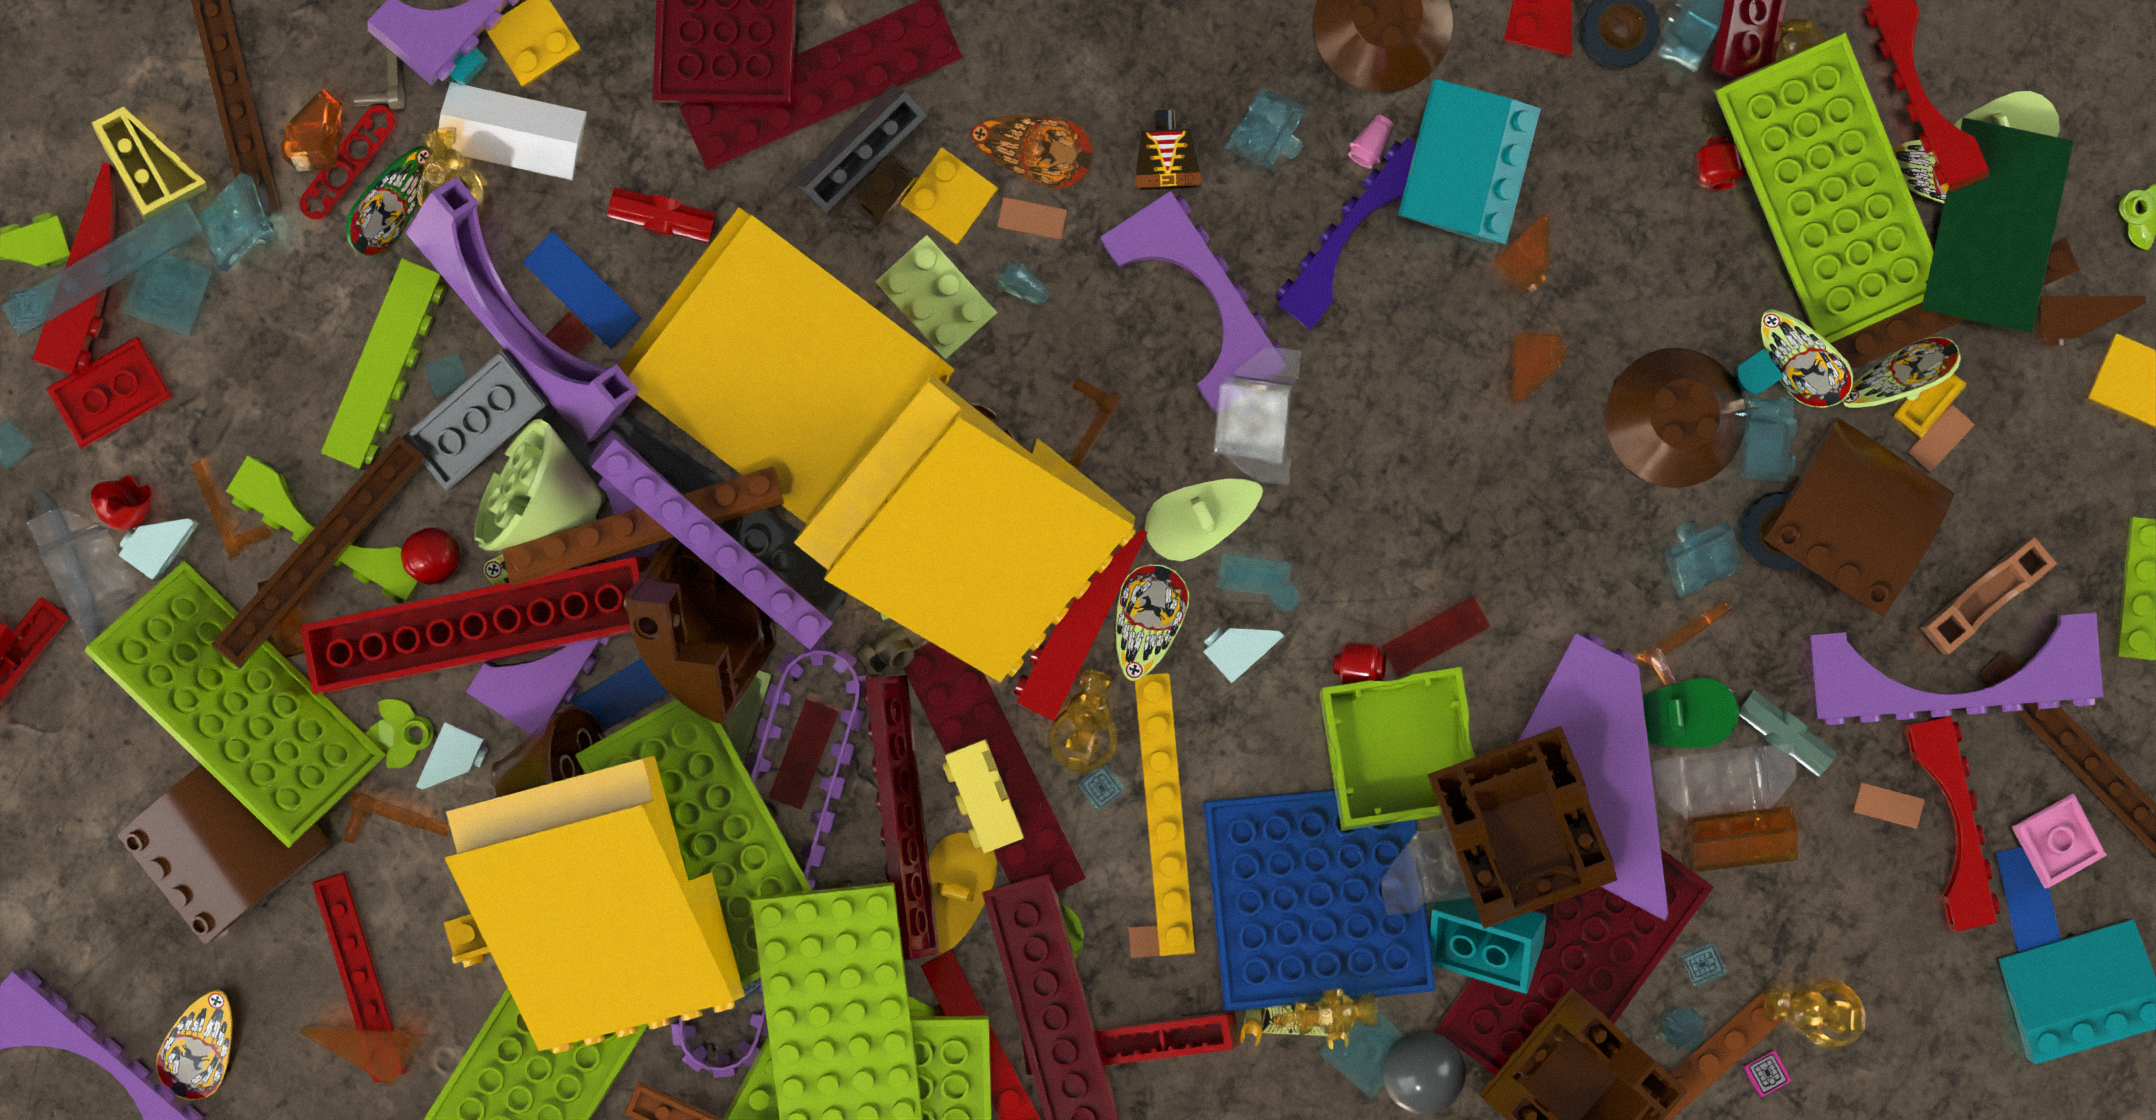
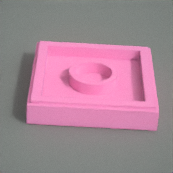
M2074 793L2063 797L2011 826L2044 889L2050 888L2107 856Z

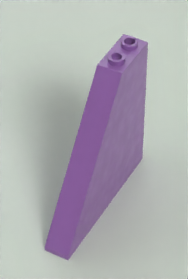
M1586 632L1584 637L1576 633L1518 741L1562 726L1585 781L1590 806L1614 862L1617 881L1601 887L1666 921L1669 912L1640 669L1638 665L1634 664L1636 657L1619 648L1613 653L1602 647L1605 641L1595 635Z

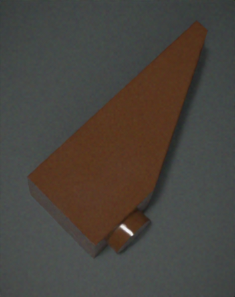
M2040 296L2034 324V340H2044L2045 347L2066 346V340L2080 337L2146 303V296Z

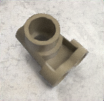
M900 626L895 630L888 628L881 631L876 641L871 644L866 643L857 649L855 653L869 676L875 678L886 671L885 668L887 666L899 670L909 665L914 658V651L912 649L914 646Z

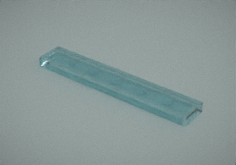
M185 199L1 307L18 336L22 338L205 230Z

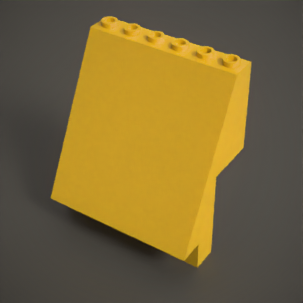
M738 207L618 365L639 390L637 396L744 476L774 467L784 499V504L781 505L804 523L810 520L931 373L946 385L949 377L955 370L913 336L740 207Z
M931 373L800 530L794 543L827 569L824 580L1001 682L1007 674L1012 677L1024 663L1021 657L1029 648L1035 651L1046 637L1044 630L1052 622L1054 625H1057L1069 610L1066 607L1068 602L1073 597L1079 599L1091 585V582L1088 581L1091 575L1096 570L1099 573L1105 570L1113 559L1110 553L1118 544L1124 547L1136 532L1133 529L1136 517L1040 439L1036 438L1032 442L1030 452L1027 451Z
M655 755L446 812L457 854L444 857L539 1051L549 1048L552 1049L553 1054L573 1049V1042L584 1040L585 1046L605 1041L604 1034L616 1032L617 1038L638 1032L636 1026L647 1023L649 1029L659 1028L670 1024L669 1018L681 1015L682 1021L703 1016L702 1009L710 1007L714 1008L715 1013L735 1008L734 1001L745 997L712 872L688 880Z

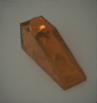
M308 1024L300 1032L302 1035L391 1087L397 1083L417 1049L416 1046L411 1044L413 1038L396 1028L391 1032L387 1029Z

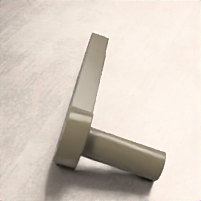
M387 47V90L354 94V104L356 107L389 104L391 110L404 108L403 63Z

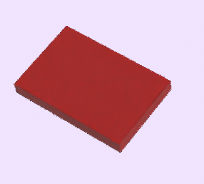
M138 336L89 363L85 371L80 370L78 378L68 375L46 388L76 443L82 450L173 398Z

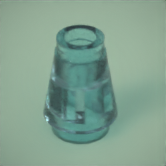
M1013 260L1008 263L997 281V284L1003 287V292L1035 304L1038 307L1042 306L1051 292V289L1046 287L1022 262L1017 264Z

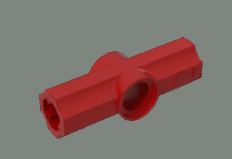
M614 187L607 216L642 225L643 229L669 236L677 234L689 239L710 243L717 213L681 204V201L656 194L647 196L635 191Z

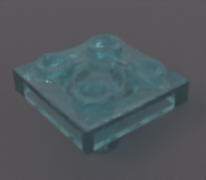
M1262 88L1259 94L1251 101L1249 110L1240 124L1233 129L1231 138L1225 147L1234 154L1268 169L1271 168L1280 152L1285 157L1293 159L1301 152L1303 142L1294 137L1292 133L1307 109L1298 102Z
M240 173L199 214L215 268L225 272L257 241L263 244L267 243V239L271 240L274 233L273 224L266 220L251 175Z
M145 247L123 314L191 337L214 271Z
M1686 521V525L1689 528L1688 532L1683 523L1677 527L1675 534L1681 543L1664 550L1673 587L1679 598L1689 593H1696L1704 586L1718 579L1728 578L1743 568L1734 531L1728 521L1702 533L1699 532L1694 521Z
M1363 999L1344 1021L1345 1028L1349 1034V1046L1345 1048V1040L1337 1037L1333 1039V1049L1329 1048L1327 1041L1318 1053L1372 1099L1384 1085L1382 1067L1391 1049V1045L1396 1040L1405 1037V1035Z

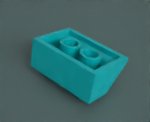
M1447 886L1432 909L1430 945L1433 966L1526 994L1543 946L1546 915L1532 911L1483 929L1470 893Z

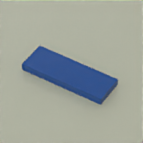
M553 231L522 261L611 350L642 319Z
M641 658L574 697L572 701L575 706L582 707L591 712L607 730L669 694V692L652 675Z
M2022 846L1994 852L2017 952L2061 940L2049 888L2044 889Z

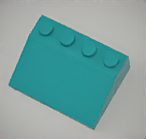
M1433 79L1398 215L1480 242L1506 244L1541 108L1500 95Z
M2134 919L2125 920L1998 958L2026 1058L2035 1065L2156 1029V976Z

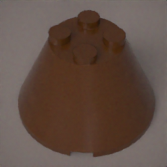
M1317 0L1313 14V28L1318 51L1326 65L1336 76L1358 89L1374 93H1384L1410 88L1427 78L1436 69L1445 56L1450 44L1453 17L1449 0Z
M1666 348L1640 357L1623 371L1609 394L1605 423L1612 449L1627 469L1651 484L1662 487L1681 488L1709 480L1730 463L1737 453L1744 436L1746 411L1743 396L1732 375L1719 362L1695 350Z
M571 706L557 711L501 761L493 763L492 774L495 779V798L585 774L575 754L601 741L603 737L600 732H604L605 728L591 712L582 707Z

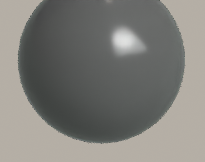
M1418 1030L1407 1033L1398 1038L1385 1054L1382 1064V1080L1385 1090L1395 1104L1408 1112L1421 1115L1440 1112L1456 1101L1465 1084L1466 1066L1460 1050L1449 1039L1439 1035L1437 1032Z

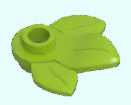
M2156 183L2151 184L2145 190L2135 189L2127 192L2119 204L2120 214L2128 222V236L2130 240L2143 250L2150 249L2156 236ZM2138 201L2141 202L2140 213H2137L2135 209V205Z
M384 699L378 702L379 711L383 719L372 725L365 735L379 749L387 751V768H402L414 760L418 750L426 748L432 742L434 728L427 718L415 715L408 703L398 699ZM418 726L422 729L423 735L421 738H414L412 736V727Z

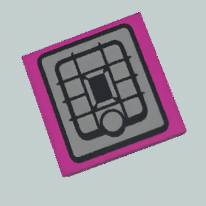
M1774 1049L1743 1065L1761 1098L1792 1081Z

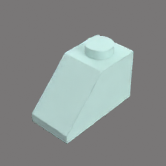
M187 518L139 526L136 531L130 529L120 543L123 549L119 556L152 580H159L200 523L194 519Z
M1218 628L1204 641L1208 647L1203 653L1232 683L1283 638L1284 635L1280 631L1228 628L1223 632Z
M444 722L416 787L422 790L469 773L474 770L475 766L481 767L489 751V748L484 747L487 738L453 723Z

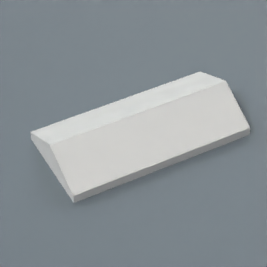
M450 82L440 114L435 150L573 180L587 112Z

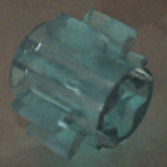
M1679 1007L1666 1015L1663 1021L1666 1029L1662 1030L1661 1034L1675 1051L1681 1046L1684 1050H1692L1704 1040L1705 1033L1702 1029L1707 1027V1024L1693 1007L1687 1012L1684 1008Z

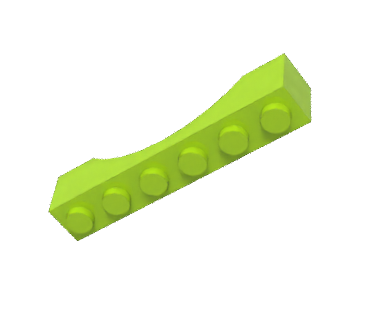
M52 212L33 217V224L21 228L19 224H12L0 229V260L24 262L47 269L67 262L73 246L65 219L58 215L53 217Z
M247 455L226 490L227 493L234 496L231 502L247 512L254 508L264 514L261 521L278 531L281 526L293 532L291 539L301 544L316 528V525L299 509L289 492L283 474L255 457ZM350 545L333 564L339 567L343 562L353 569L350 575L367 585L374 581L384 587L380 593L396 603H399L401 599L411 601L421 585V582L413 579L404 570L400 555L402 547L374 549Z

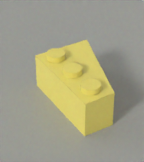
M124 106L92 122L98 139L145 222L207 190L206 182L183 163L174 152H171Z
M981 740L946 754L947 762L942 763L949 783L955 781L960 795L955 796L962 816L968 814L973 827L969 828L968 832L974 848L982 847L985 854L1023 839L1022 830L987 740Z

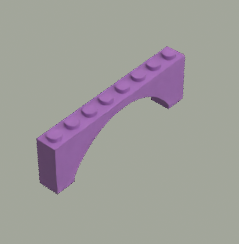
M456 176L430 193L405 233L499 344L507 350L584 444L587 445L613 426L639 390L617 364L611 368L602 367L574 357L550 341L526 318L503 286L490 260L478 220L477 206L479 202Z
M610 431L588 456L593 469L809 650L832 625V620L820 605L801 589H798L772 570L718 526L613 431Z
M602 477L598 486L606 491L613 515L639 508L626 495ZM666 540L618 554V560L631 557H647L649 565L655 551L660 550ZM612 637L568 645L551 655L517 664L497 665L492 661L485 662L466 693L532 734L557 712L563 702L567 705L571 702L579 689L575 682L580 674L588 675L598 659L593 655L600 643L606 646Z
M2096 612L2057 615L2058 625L2039 652L2022 668L1991 686L1957 694L1920 691L1890 679L1872 667L1847 642L1846 632L1810 635L1817 719H1824L1825 725L1846 724V717L1860 716V723L1881 721V714L1895 713L1896 720L1916 719L1917 712L1931 711V717L1953 716L1952 709L1966 708L1967 714L1988 713V706L2002 705V712L2024 710L2023 703L2035 702L2038 703V709L2058 708L2059 701L2073 700L2074 706L2095 705V698L2103 697Z
M20 969L12 971L0 985V1050L21 1046H47L82 1055L106 1069L125 1087L134 1099L143 1120L203 1119L191 1106L186 1105L184 1108L175 1101L176 1094L165 1084L160 1082L156 1085L147 1077L149 1071L135 1060H132L130 1063L120 1054L122 1049L117 1043L108 1037L103 1040L93 1032L96 1027L82 1015L76 1017L66 1008L69 1004L61 996L54 992L49 995L40 987L42 981L29 970L25 969L24 972Z

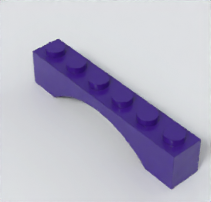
M1408 137L1403 144L1396 140L1384 156L1389 162L1380 172L1374 168L1362 185L1367 190L1360 199L1353 195L1345 205L1341 213L1346 217L1337 227L1331 223L1319 239L1324 245L1317 254H1314L1311 250L1298 266L1303 272L1296 281L1293 282L1288 278L1276 295L1281 300L1276 306L1308 331L1313 328L1333 302V278L1336 263L1342 247L1351 232L1365 217L1375 210L1403 197L1416 143Z

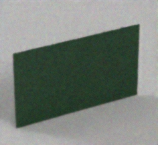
M1963 118L1960 130L1975 137L1988 166L1989 176L1953 192H1949L1947 189L1929 276L1925 282L1927 285L1921 310L2033 333L2074 141Z

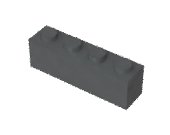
M893 83L813 159L793 181L816 206L827 213L921 123L927 115L903 89Z

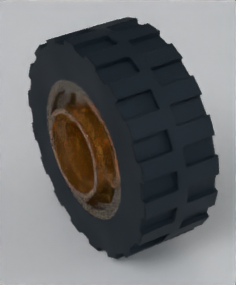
M1594 0L1585 10L1586 12L1580 22L1582 23L1580 36L1583 39L1581 43L1589 52L1588 55L1592 59H1596L1598 64L1610 66L1611 69H1617L1618 67H1623V69L1630 68L1632 65L1640 63L1655 48L1661 30L1659 28V15L1657 16L1654 5L1650 4L1647 0ZM1614 21H1622L1626 24L1628 28V35L1626 37H1619L1613 32L1612 23Z
M1786 492L1762 495L1763 497L1756 499L1751 507L1746 510L1744 520L1741 522V538L1745 544L1746 551L1754 560L1762 565L1778 570L1792 569L1797 565H1801V563L1764 540V531L1790 494Z

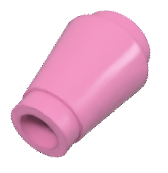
M1377 114L1374 120L1350 143L1349 157L1357 164L1371 169L1375 163H1380L1394 127L1393 122Z

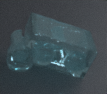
M1677 0L1675 5L1681 8L1675 19L1668 17L1659 35L1664 39L1656 55L1667 61L1673 59L1695 73L1720 28L1725 0Z
M1778 396V399L1750 397L1749 407L1760 408V410H1745L1746 425L1743 438L1741 480L1788 481V475H1793L1795 469V455L1790 454V440H1795L1797 434V420L1793 419L1794 398L1787 396Z
M1221 553L1216 589L1271 596L1274 607L1282 612L1294 610L1300 601L1298 590L1294 586L1289 585L1292 563Z

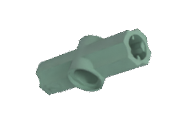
M1752 689L1738 705V716L1763 734V739L1784 755L1793 757L1812 774L1820 777L1834 761L1837 752L1809 732L1808 726L1788 711L1779 709L1760 692Z

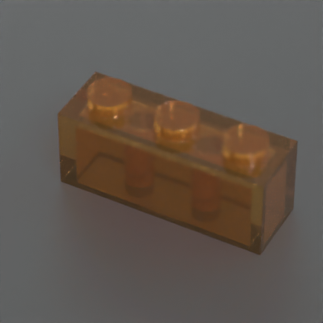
M1792 806L1687 818V849L1692 871L1701 872L1798 860V828Z

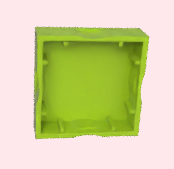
M1456 667L1411 674L1393 681L1370 680L1322 688L1319 696L1341 831L1441 816L1428 774L1476 757L1469 737V710L1462 668Z

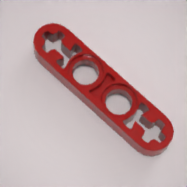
M375 105L364 113L302 194L299 206L301 212L306 217L314 221H321L331 215L394 132L397 126V119L391 109L384 105ZM385 112L388 114L385 120L389 124L385 129L383 127L376 129L373 135L379 139L374 143L370 137L360 133V131L365 127L370 132L375 125V122L372 120L373 115L381 116ZM357 139L365 140L369 147L367 155L361 159L353 158L349 152L351 143ZM335 167H342L347 173L346 182L339 187L332 186L328 180L329 172ZM322 182L328 190L337 194L333 199L327 194L321 202L325 207L322 212L315 210L311 214L309 210L312 206L308 201L311 197L318 199L324 191L318 188Z

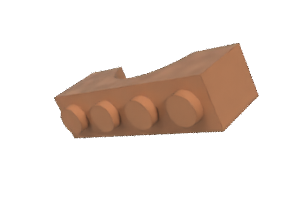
M2035 537L2026 538L1920 626V629L1941 654H1950L1971 637L1994 612L2017 594L2032 586L2056 566L2057 563Z

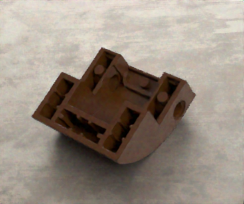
M1836 416L1798 473L1799 481L1764 531V540L1884 617L1932 543L1951 506L1955 493Z
M676 537L666 539L660 550L655 551L651 563L646 570L640 572L638 581L631 590L626 592L624 597V608L628 611L635 644L652 675L683 705L715 723L724 724L777 644L773 619Z
M1562 726L1428 774L1446 832L1483 929L1617 881L1612 856L1590 806L1585 781Z
M202 764L159 797L117 835L126 849L131 852L204 945L232 927L263 898L292 879L331 844L330 840L315 823L288 848Z
M1571 988L1565 996L1556 1002L1554 1009L1548 1016L1534 1027L1532 1034L1522 1046L1510 1055L1508 1062L1502 1069L1488 1080L1479 1096L1506 1120H1663L1688 1091L1656 1060L1629 1040L1603 1013Z

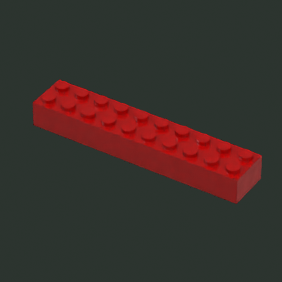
M631 557L558 572L516 586H512L509 582L300 625L312 694H330L632 633L628 611L624 608V597L626 592L631 590L638 581L640 572L648 567L647 557Z

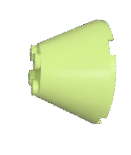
M541 419L534 420L520 431L504 454L509 456V459L500 474L493 472L478 509L474 539L481 542L478 547L484 550L502 551V549L597 521L595 518L598 510L605 502L606 491L599 488L549 423Z

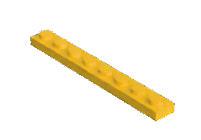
M1169 673L1151 674L1135 681L1159 950L1160 956L1195 953L1170 675Z

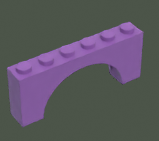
M387 0L368 20V31L432 86L438 78L444 81L456 67L453 62L462 53L467 56L479 43L477 37L485 28L490 31L499 23L503 17L500 12L509 3L514 6L519 0H469L459 6L443 10H423L406 5L399 0Z
M1169 191L1102 235L1100 241L1119 269L1141 260L1167 261L1191 272L1211 293L1221 316L1223 330L1222 346L1216 364L1209 374L1198 382L1196 386L1216 415L1287 367L1284 360L1288 356L1277 340L1271 343L1264 333L1269 328L1259 312L1256 311L1252 314L1246 306L1245 302L1249 300V297L1239 282L1233 285L1225 274L1230 269L1220 253L1213 256L1206 244L1211 240L1200 223L1194 227L1187 214L1191 212V209L1180 194L1174 197L1172 192Z

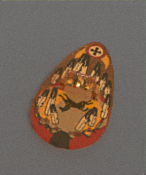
M1029 115L1000 116L975 124L970 130L972 141L992 161L1031 182L1049 188L1063 189L1077 184L1086 176L1092 164L1093 148L1089 136L1079 125L1066 119Z

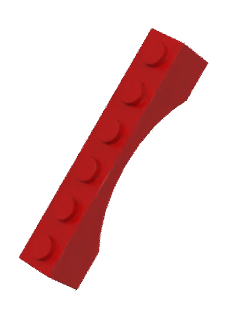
M1867 0L1869 7L1863 9L1871 28L1878 26L1882 38L1877 40L1884 59L1886 60L1891 57L1896 70L1891 71L1892 78L1898 91L1905 89L1910 101L1904 103L1912 123L1919 121L1924 133L1919 134L1918 137L1925 153L1932 152L1937 165L1932 166L1939 185L1946 184L1949 192H1953L1988 177L1989 169L1975 137L1961 131L1946 120L1931 104L1920 85L1915 69L1914 48L1921 17L1915 0Z
M1943 716L1905 724L1912 759L1922 766L1940 786L1949 803L1955 821L1957 838L1956 859L1950 881L1942 895L1949 928L1957 932L1997 923L1995 914L2000 913V906L1996 893L1991 894L1988 880L1993 878L1989 860L1983 859L1980 846L1985 845V838L1981 825L1975 824L1973 811L1977 810V801L1973 790L1968 791L1965 777L1970 776V770L1966 756H1960L1958 742H1962V734L1959 723L1957 721L1953 722L1952 716Z

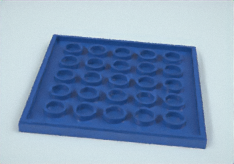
M1335 789L1203 801L1224 1012L1435 992L1417 820L1341 831Z

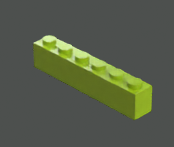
M403 258L401 259L323 445L322 454L361 470H365L367 464L371 466L374 463L379 451V446L375 445L380 432L386 433L392 421L393 414L389 413L394 400H400L405 390L406 382L402 379L407 367L412 369L418 359L420 349H417L416 345L420 336H426L432 325L433 317L429 316L434 302L440 304L445 294L447 285L443 283L444 278L441 274Z

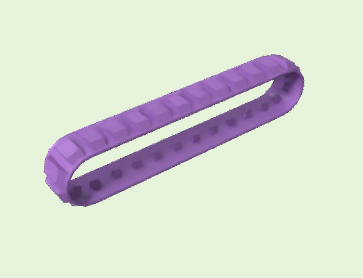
M827 642L816 643L810 650L805 646V654H801L798 657L793 653H789L777 668L783 675L779 685L770 683L765 704L772 706L769 718L760 717L754 737L762 740L759 752L750 751L746 764V770L752 774L751 779L755 786L760 772L769 773L772 762L764 759L769 739H779L782 728L774 725L779 705H789L792 697L791 694L784 691L789 675L798 679L804 672V669L798 664L800 661L810 656L813 666L823 665L824 655H830L837 659L832 667L837 672L842 674L847 668L851 671L854 680L846 682L845 685L846 693H855L854 706L852 711L842 710L840 720L847 723L848 726L842 745L832 744L829 753L838 758L833 777H822L819 788L828 792L822 812L812 811L810 822L818 825L812 846L802 845L800 856L808 859L804 875L813 890L817 879L809 877L812 866H821L826 850V845L819 843L822 832H831L837 813L829 810L832 798L841 799L847 779L839 776L842 764L851 765L856 749V744L849 742L852 730L861 731L866 715L865 710L859 709L861 697H864L867 675L859 676L858 671L855 669V665L859 660L843 647L837 653L828 651ZM761 983V986H760V991H761V992H763L762 983ZM765 1006L762 1015L752 1014L749 1024L758 1030L753 1044L743 1040L737 1048L743 1055L740 1059L731 1061L729 1053L718 1054L717 1062H712L705 1058L709 1051L702 1045L696 1049L693 1048L689 1038L696 1037L695 1026L687 1025V1020L682 1021L681 1015L679 1021L671 1024L673 1045H681L682 1050L686 1054L682 1061L697 1073L704 1068L712 1070L714 1078L735 1076L737 1074V1067L743 1063L749 1068L751 1067L762 1047L759 1043L761 1037L768 1036Z

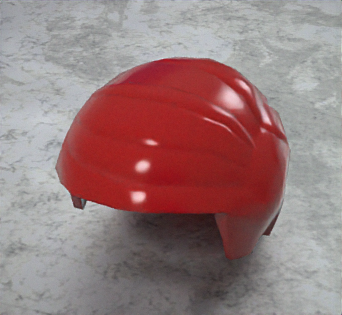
M125 475L118 481L100 482L91 490V504L95 514L109 527L126 531L140 525L146 519L152 502V489L149 485L139 486L134 476Z
M435 527L421 529L411 534L402 546L400 555L403 568L413 579L428 585L440 583L454 574L459 565V544L444 529Z

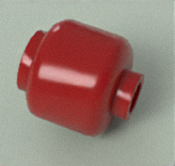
M1718 136L1707 140V145L1701 147L1697 152L1699 178L1703 184L1709 185L1711 190L1722 191L1732 189L1743 178L1745 173L1743 160L1736 143L1729 142L1728 137Z
M1349 642L1343 647L1341 654H1335L1334 674L1340 675L1343 685L1370 680L1384 681L1386 654L1380 653V649L1376 644Z

